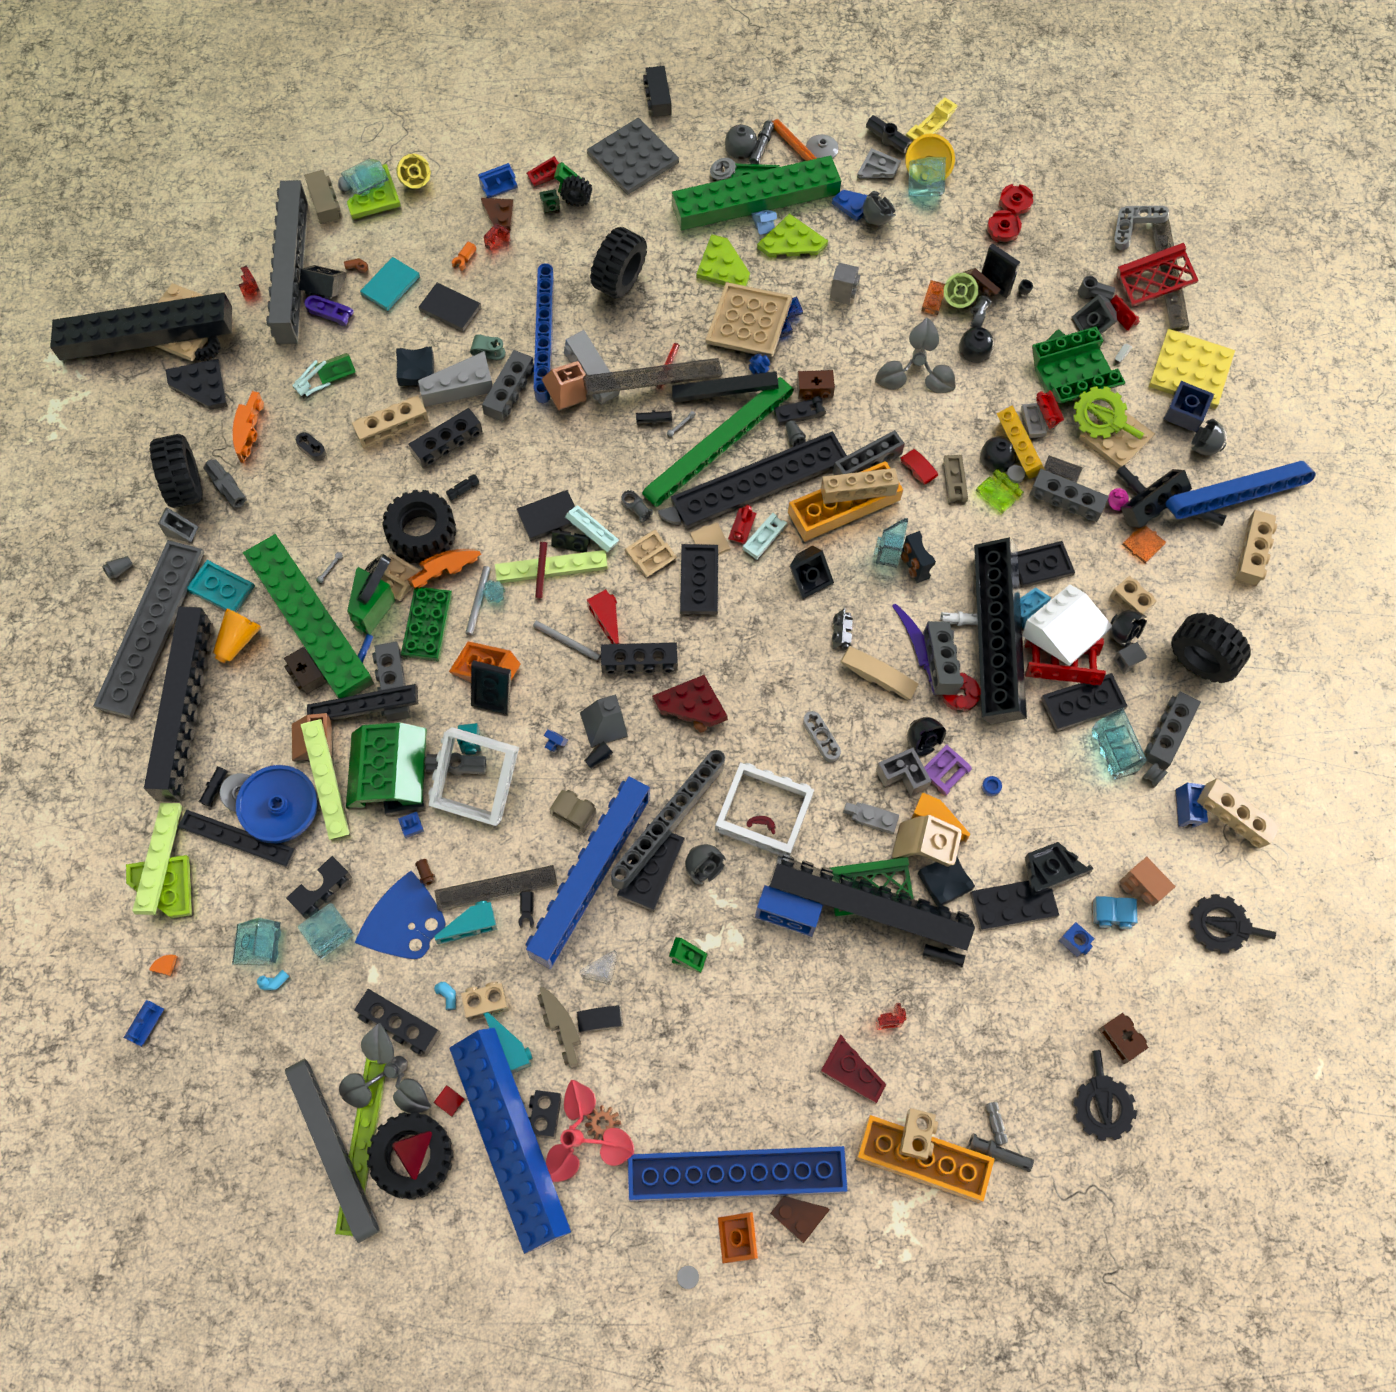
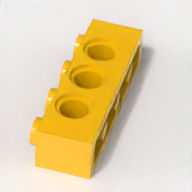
M1013 405L996 413L1029 480L1038 476L1040 469L1045 470Z

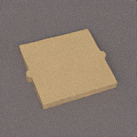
M718 522L706 527L702 526L701 529L690 533L695 544L718 545V555L731 550Z

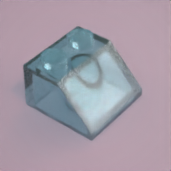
M927 157L909 162L908 196H942L944 194L946 157Z
M370 158L341 173V176L352 191L361 196L369 194L370 189L374 187L380 188L384 186V182L389 180L381 162Z
M904 518L884 529L882 537L878 536L873 555L877 556L876 564L897 568L903 549L908 518Z
M256 918L237 924L232 964L265 966L276 963L278 941L281 936V922Z

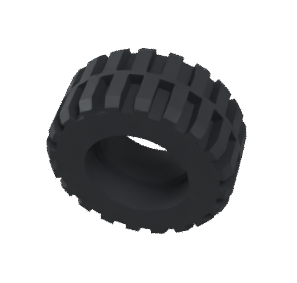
M617 227L611 230V233H608L606 239L602 241L593 260L590 281L593 287L615 299L627 294L635 281H637L638 275L645 263V256L647 255V242L645 239L624 227Z
M174 434L153 439L149 445L150 458L155 478L165 503L169 507L177 508L200 502L203 496L201 480L193 452L186 437L181 434Z
M412 490V493H402L400 498L397 496L393 499L394 503H390L387 506V511L383 515L384 521L382 525L391 550L396 552L398 557H404L409 562L415 560L416 563H420L431 556L448 551L450 549L449 545H453L454 536L456 535L454 516L450 505L447 504L443 497L439 498V494L435 492L430 494L429 490H422V492ZM429 517L436 521L434 528L427 534L411 536L403 532L406 524L414 518Z
M1195 613L1188 616L1173 635L1171 641L1173 653L1177 656V660L1182 662L1184 667L1190 669L1193 674L1199 675L1202 679H1208L1211 682L1225 683L1234 680L1251 656L1250 644H1248L1247 638L1243 637L1242 632L1239 629L1237 630L1232 623H1228L1225 619L1218 618L1214 614Z
M405 1112L399 1113L395 1118L393 1116L388 1118L386 1124H381L377 1128L379 1130L377 1134L372 1135L370 1139L372 1142L371 1147L367 1148V1154L369 1155L367 1167L370 1168V1175L376 1181V1185L386 1193L400 1199L413 1200L417 1197L423 1198L428 1196L429 1192L436 1191L439 1188L438 1185L446 1180V1174L452 1167V1142L446 1130L430 1116L422 1115L418 1112H411L410 1114ZM427 1131L432 1132L429 1143L430 1159L425 1169L418 1174L416 1180L399 1175L391 1165L393 1143L407 1135H418Z

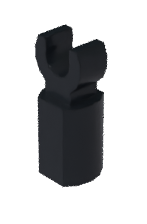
M520 892V914L522 916L519 918L518 924L520 928H523V922L529 920L530 927L533 928L534 920L531 914L534 913V893Z

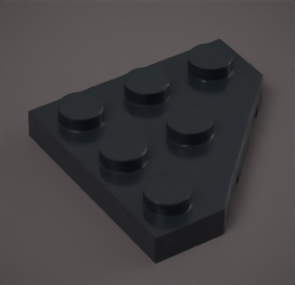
M219 359L165 369L167 383L171 389L177 390L187 398L203 404L209 410L228 406Z

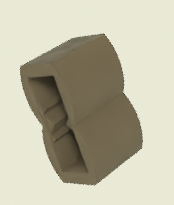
M561 790L550 807V814L568 823L575 829L584 832L596 814V808L591 801L578 799L577 794L573 791Z

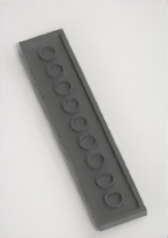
M167 540L93 705L95 709L128 718L133 717L176 619L178 607L182 605L187 593V587L192 581L203 557V549Z

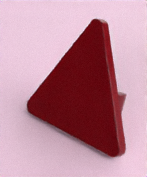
M430 1131L394 1142L392 1145L413 1180H416L430 1143L432 1132Z

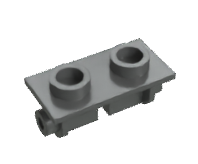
M842 609L833 618V649L842 646V649L847 650L851 646L852 633L846 632V630H852L853 617L851 613H845L846 609Z

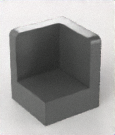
M1136 642L1118 651L1114 660L1123 674H1125L1135 664L1145 660L1147 655L1139 643Z

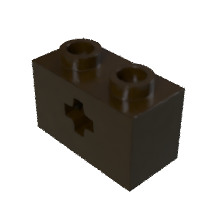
M304 646L284 657L287 663L284 667L290 676L294 674L296 678L294 683L299 691L303 689L307 695L326 684L323 675Z

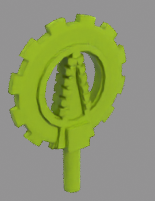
M1098 386L1092 387L1089 392L1086 393L1084 391L1079 396L1081 398L1079 402H1075L1073 408L1076 410V415H1073L1074 421L1079 423L1081 432L1084 433L1086 431L1092 438L1097 439V436H1103V439L1111 437L1110 434L1113 432L1117 434L1121 429L1140 440L1144 435L1143 432L1126 423V402L1123 403L1121 400L1122 396L1118 392L1115 394L1110 391L1111 388L1103 387V389H1098ZM1096 400L1105 401L1111 405L1112 409L1098 406L1092 402ZM1087 410L1103 422L1104 425L1093 423L1088 417Z

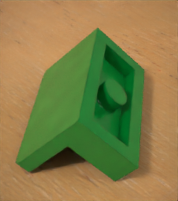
M345 353L326 360V364L318 371V375L322 384H326L353 374L356 371L349 354Z

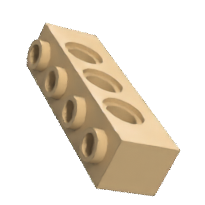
M417 395L407 398L398 404H392L381 411H375L364 418H358L351 423L362 448H366L424 424L429 419Z
M896 468L824 476L821 483L823 502L826 504L896 495L899 486Z
M1254 510L1249 517L1235 580L1257 586L1261 580L1265 579L1267 574L1265 565L1268 564L1271 556L1268 552L1274 543L1272 534L1277 529L1275 515Z
M1218 778L1206 783L1197 800L1205 810L1213 813L1221 822L1229 825L1237 834L1242 835L1253 846L1258 848L1270 845L1280 827L1278 823Z

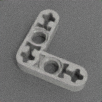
M1166 206L1122 207L1118 214L1114 238L1115 247L1119 250H1125L1130 246L1134 223L1166 222L1169 219V209ZM1141 213H1148L1145 217L1140 216ZM1122 226L1129 227L1127 230L1120 229Z

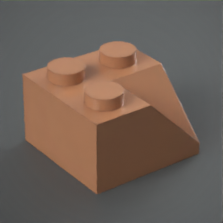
M1147 856L1119 881L1126 893L1131 894L1133 897H1141L1152 906H1155L1176 887Z

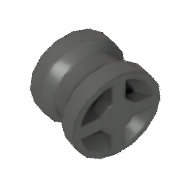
M1155 762L1143 777L1149 779L1152 785L1156 787L1168 772L1161 770Z

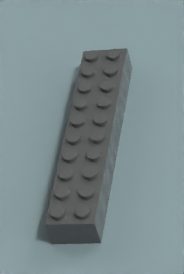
M301 180L280 181V187L277 188L279 200L276 202V229L273 231L275 243L272 244L274 258H271L273 272H270L272 286H269V296L271 298L268 301L269 316L266 317L267 326L271 328V336L275 338L277 344H298L302 290H299L301 269L304 265L308 202Z

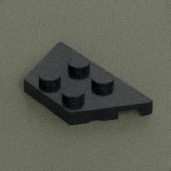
M1059 842L1032 851L1025 856L1029 884L1033 896L1089 874L1094 868L1091 865L1086 867L1077 860V855L1068 851Z

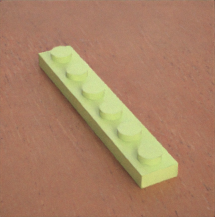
M605 550L546 557L544 578L608 570ZM538 559L495 564L497 584L537 579Z
M318 719L303 723L301 728L329 840L350 835L322 720Z
M160 803L132 910L136 915L156 914L182 811L180 803Z

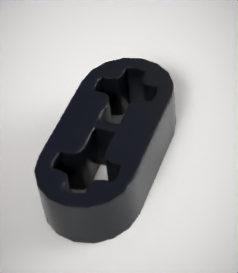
M306 432L296 436L295 440L298 448L312 460L320 461L325 458L326 451L324 446L313 436Z

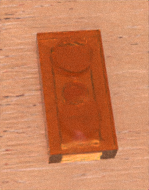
M930 280L921 311L938 315L944 297V283Z

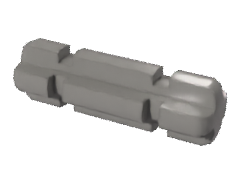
M991 1102L986 1104L987 1113H990L988 1117L993 1134L995 1133L996 1135L994 1137L996 1144L1003 1145L1008 1143L1007 1135L1004 1134L1005 1128L1002 1117L998 1113V1103Z

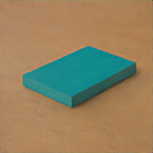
M392 257L361 289L360 293L373 303L389 311L417 281L420 274Z
M206 560L187 587V592L224 611L228 608L237 613L255 585L229 570Z

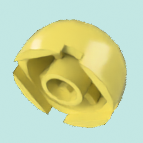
M408 154L398 162L396 173L400 183L405 187L418 189L425 186L429 181L431 170L423 156Z

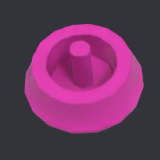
M1116 488L1109 493L1107 500L1112 509L1120 511V507L1129 501V497L1125 490Z

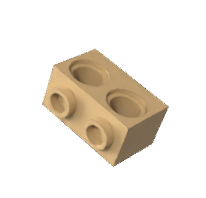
M1128 576L1110 595V598L1124 611L1135 610L1144 615L1157 602L1154 596L1147 592L1131 576Z
M490 982L486 984V987L480 989L471 987L466 989L464 993H461L464 1012L468 1021L484 1018V1013L487 1012L495 1015L509 1011L502 983ZM493 993L500 994V998L496 1002L489 1001ZM477 998L480 1000L478 1006H469V1002L472 999Z
M913 1108L907 1111L899 1154L920 1160H926L928 1156H932L934 1143H931L932 1134H936L938 1128L935 1114ZM921 1118L926 1121L927 1128L925 1130L918 1128L917 1119ZM913 1140H918L922 1143V1151L918 1152L913 1149Z

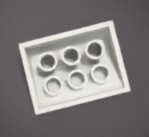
M1068 585L1027 619L1022 636L1070 666L1110 631L1112 625L1086 593L1072 585Z

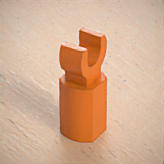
M468 241L459 252L458 257L452 260V267L460 264V271H463L465 263L470 260L477 250L476 246Z

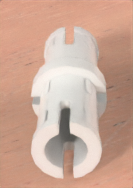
M958 611L957 613L941 612L940 614L941 622H950V624H957V626L966 624L978 625L977 613L971 614Z

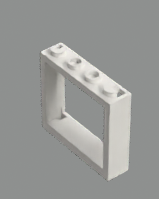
M451 727L444 732L443 738H441V743H443L442 750L438 752L436 758L438 767L434 770L432 776L434 784L428 793L430 799L429 806L497 826L502 820L519 747ZM455 738L505 753L491 812L442 797Z
M740 762L716 822L715 832L783 856V854L791 855L814 789H811L805 783L798 784L792 782L793 780L788 777L776 776L772 771L757 769L753 764H743ZM743 774L805 797L788 844L724 821Z

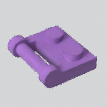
M947 744L924 767L932 781L931 783L944 796L950 792V789L965 773L968 774L972 770L970 764ZM957 764L960 768L944 784L941 781L942 777Z

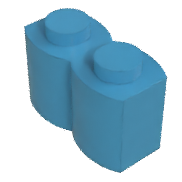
M1106 896L1095 897L1093 899V923L1099 924L1101 928H1110L1112 925H1118L1120 929H1131L1132 926L1138 923L1137 899Z

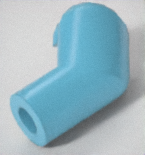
M281 970L274 978L260 976L257 979V985L262 990H277L290 976Z
M446 982L436 984L434 991L436 994L446 998V1010H456V991Z

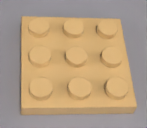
M1126 411V423L1144 433L1141 440L1123 429L1117 434L1113 432L1110 434L1111 437L1103 439V436H1097V439L1092 438L1086 431L1082 432L1079 437L1080 440L1118 469L1123 465L1126 466L1155 435L1154 432ZM1096 419L1093 422L1098 425H1104L1103 422H1101L1098 419Z

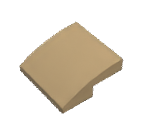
M656 530L651 531L625 548L627 555L646 578L677 558L668 543H664Z
M390 553L388 557L391 558V561L381 580L390 584L395 599L401 601L412 588L407 579L421 570Z

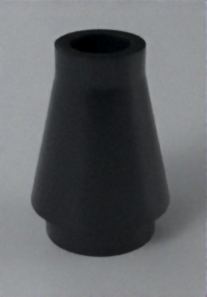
M603 741L601 744L598 743L584 761L592 769L611 758L610 755L613 754V751Z

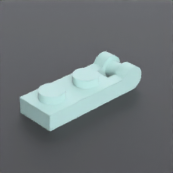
M772 513L743 545L742 550L757 560L778 535L786 529L788 522L780 520L778 515Z

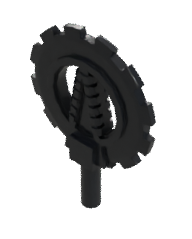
M1211 894V898L1206 899L1203 897L1197 901L1199 905L1197 907L1193 906L1190 912L1193 917L1189 921V926L1196 934L1194 938L1198 943L1202 942L1206 945L1205 949L1211 952L1219 950L1220 954H1227L1233 948L1237 951L1243 947L1241 944L1243 940L1247 941L1250 935L1275 939L1276 932L1252 927L1253 923L1250 922V918H1246L1245 912L1247 911L1242 905L1238 906L1234 902L1235 899L1229 896L1223 898L1220 897V894ZM1213 910H1222L1231 917H1210L1207 914ZM1206 926L1227 933L1230 936L1225 938L1216 937L1208 931Z
M1094 1050L1092 1053L1096 1076L1088 1079L1090 1083L1087 1085L1081 1084L1077 1091L1080 1093L1078 1098L1074 1097L1073 1106L1077 1110V1114L1074 1115L1077 1123H1082L1084 1126L1082 1130L1089 1136L1094 1134L1101 1141H1106V1138L1110 1137L1113 1140L1122 1138L1121 1134L1124 1131L1129 1133L1133 1127L1131 1125L1132 1119H1136L1137 1110H1134L1133 1107L1135 1099L1133 1094L1129 1095L1125 1090L1127 1086L1121 1081L1116 1083L1113 1081V1077L1104 1075L1101 1050ZM1114 1096L1119 1103L1120 1114L1117 1120L1112 1123V1099ZM1092 1098L1095 1100L1102 1123L1092 1116L1090 1111Z

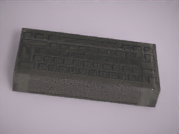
M1050 455L1044 465L1046 471L1076 483L1083 468Z

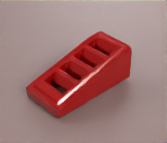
M553 156L528 171L526 174L533 186L536 187L555 179L554 176L559 162Z

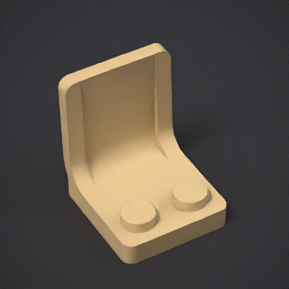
M931 815L920 816L901 822L892 858L897 859L921 855L947 867L952 866L956 861L962 831L960 828Z

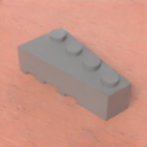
M585 330L567 338L564 354L571 363L579 361L587 376V386L591 390L593 398L602 405L617 397L620 393V387Z
M481 352L418 380L424 407L488 394L493 386L485 352Z

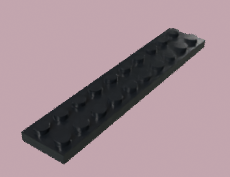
M832 431L671 496V501L676 507L685 528L688 529L834 469L836 461L847 455Z

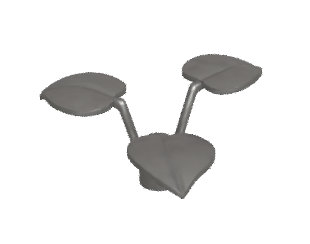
M925 318L920 324L915 326L909 335V342L915 350L907 366L903 369L900 361L887 362L880 368L875 378L876 383L888 389H899L907 380L904 372L914 363L917 366L925 365L930 373L925 378V384L931 391L935 393H948L956 388L955 375L949 366L937 365L932 371L926 361L927 353L925 350L933 351L939 344L937 328L929 318Z
M378 1023L363 1037L361 1049L367 1059L371 1061L377 1060L378 1064H386L384 1071L367 1083H365L363 1076L359 1073L347 1075L339 1085L340 1096L353 1107H365L372 1098V1093L368 1086L386 1075L388 1078H397L395 1087L398 1090L394 1093L393 1099L402 1111L420 1113L428 1110L432 1105L429 1103L423 1087L414 1079H404L401 1081L402 1077H404L403 1072L408 1066L407 1061L402 1056L394 1057L392 1042L381 1023Z

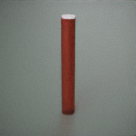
M678 343L673 344L655 384V387L659 389L662 388L680 345Z

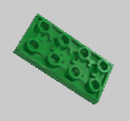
M423 587L414 588L401 657L439 661L452 591Z

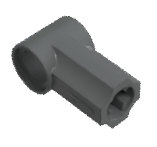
M1086 276L1078 289V294L1082 298L1088 299L1100 294L1108 298L1109 301L1112 300L1115 292V287L1099 283L1093 276Z

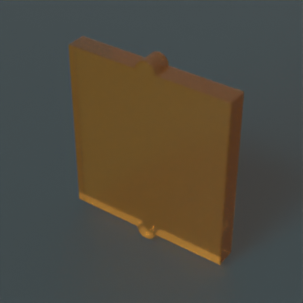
M1145 525L1138 528L1122 545L1132 552L1133 556L1138 557L1146 564L1166 544V541L1159 537L1156 531L1153 532Z

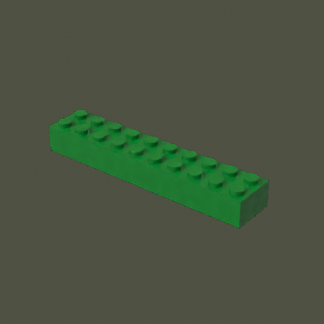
M830 155L672 191V207L680 230L683 231L752 215V213L764 210H774L835 196L840 192L842 181Z
M274 534L242 552L336 697L339 699L354 696L374 685L371 675L277 535Z

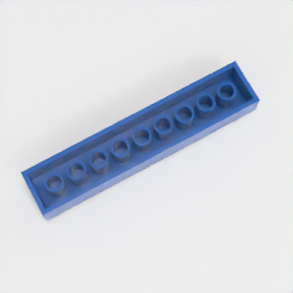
M630 776L626 781L623 780L621 782L617 797H613L609 802L608 808L610 809L606 815L603 814L600 817L598 829L596 832L592 831L588 838V846L586 849H581L578 855L579 861L576 866L572 865L569 869L567 881L561 883L557 890V898L555 901L551 900L547 907L548 913L545 918L541 917L537 923L536 928L538 930L534 936L531 935L525 944L529 958L550 970L650 801V787Z
M495 1028L477 1030L449 1049L523 1253L525 1254L571 1233L497 1032Z
M844 1146L633 1154L628 1159L629 1202L845 1194L848 1192Z

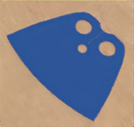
M410 871L398 880L377 902L365 920L355 943L378 952L402 958L418 959L423 957L429 950L430 941L445 928L446 923L441 910L426 887ZM434 918L437 920L438 926L435 930L429 931L425 928L427 919ZM410 923L415 924V928L413 930H410L408 928V925ZM412 939H419L422 942L420 950L412 951L409 948V943Z

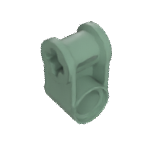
M481 334L474 336L470 349L472 356L485 352L486 359L502 360L505 357L506 352L503 348L502 339Z

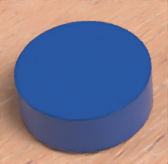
M995 776L985 778L982 783V791L987 796H996L1002 789L1001 780Z

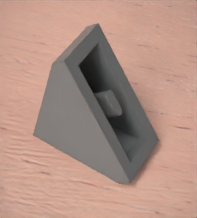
M167 507L158 522L165 536L188 543L192 542L198 529L197 525Z

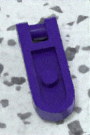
M316 295L307 297L304 302L309 313L337 322L343 327L347 325L348 318L352 317L354 313L348 306Z

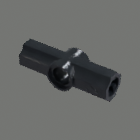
M872 115L866 123V128L879 136L884 145H892L902 153L906 154L908 147L913 142L897 131L898 128L895 124L885 123L877 116Z

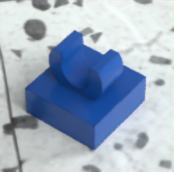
M547 729L544 734L549 739L545 748L554 752L558 745L565 746L568 742V739L553 730Z
M417 812L398 818L405 838L424 832Z

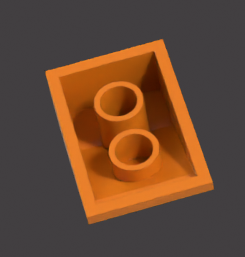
M468 641L449 672L471 683V664L474 660L510 669L512 680L521 663L510 650Z

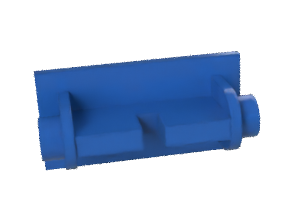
M146 1000L123 1038L142 1047L164 1008Z

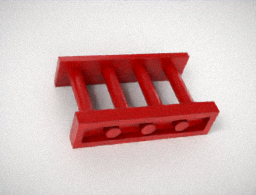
M1025 638L1024 648H1032V662L1028 663L1025 677L1101 685L1106 671L1097 670V656L1100 655L1103 648L1104 638L1099 639L1083 653L1089 655V669L1079 668L1078 659L1070 666L1059 665V659L1051 655V664L1040 663V649L1042 648Z

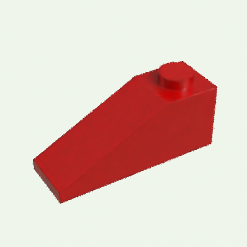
M605 589L587 599V607L610 643L619 644L616 613L617 600L613 594H609Z

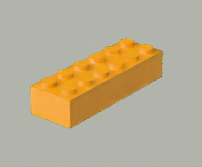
M884 461L861 472L891 468ZM899 483L897 493L893 496L826 504L823 502L822 492L819 489L789 502L788 514L803 541L806 542L900 501L903 488Z
M872 1115L867 1118L855 1160L977 1203L984 1201L995 1158L935 1137L931 1138V1143H934L932 1156H928L926 1160L901 1155L899 1150L904 1127ZM913 1140V1149L918 1152L922 1151V1143L918 1140Z

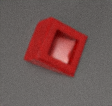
M446 1085L434 1101V1104L453 1117L465 1099Z

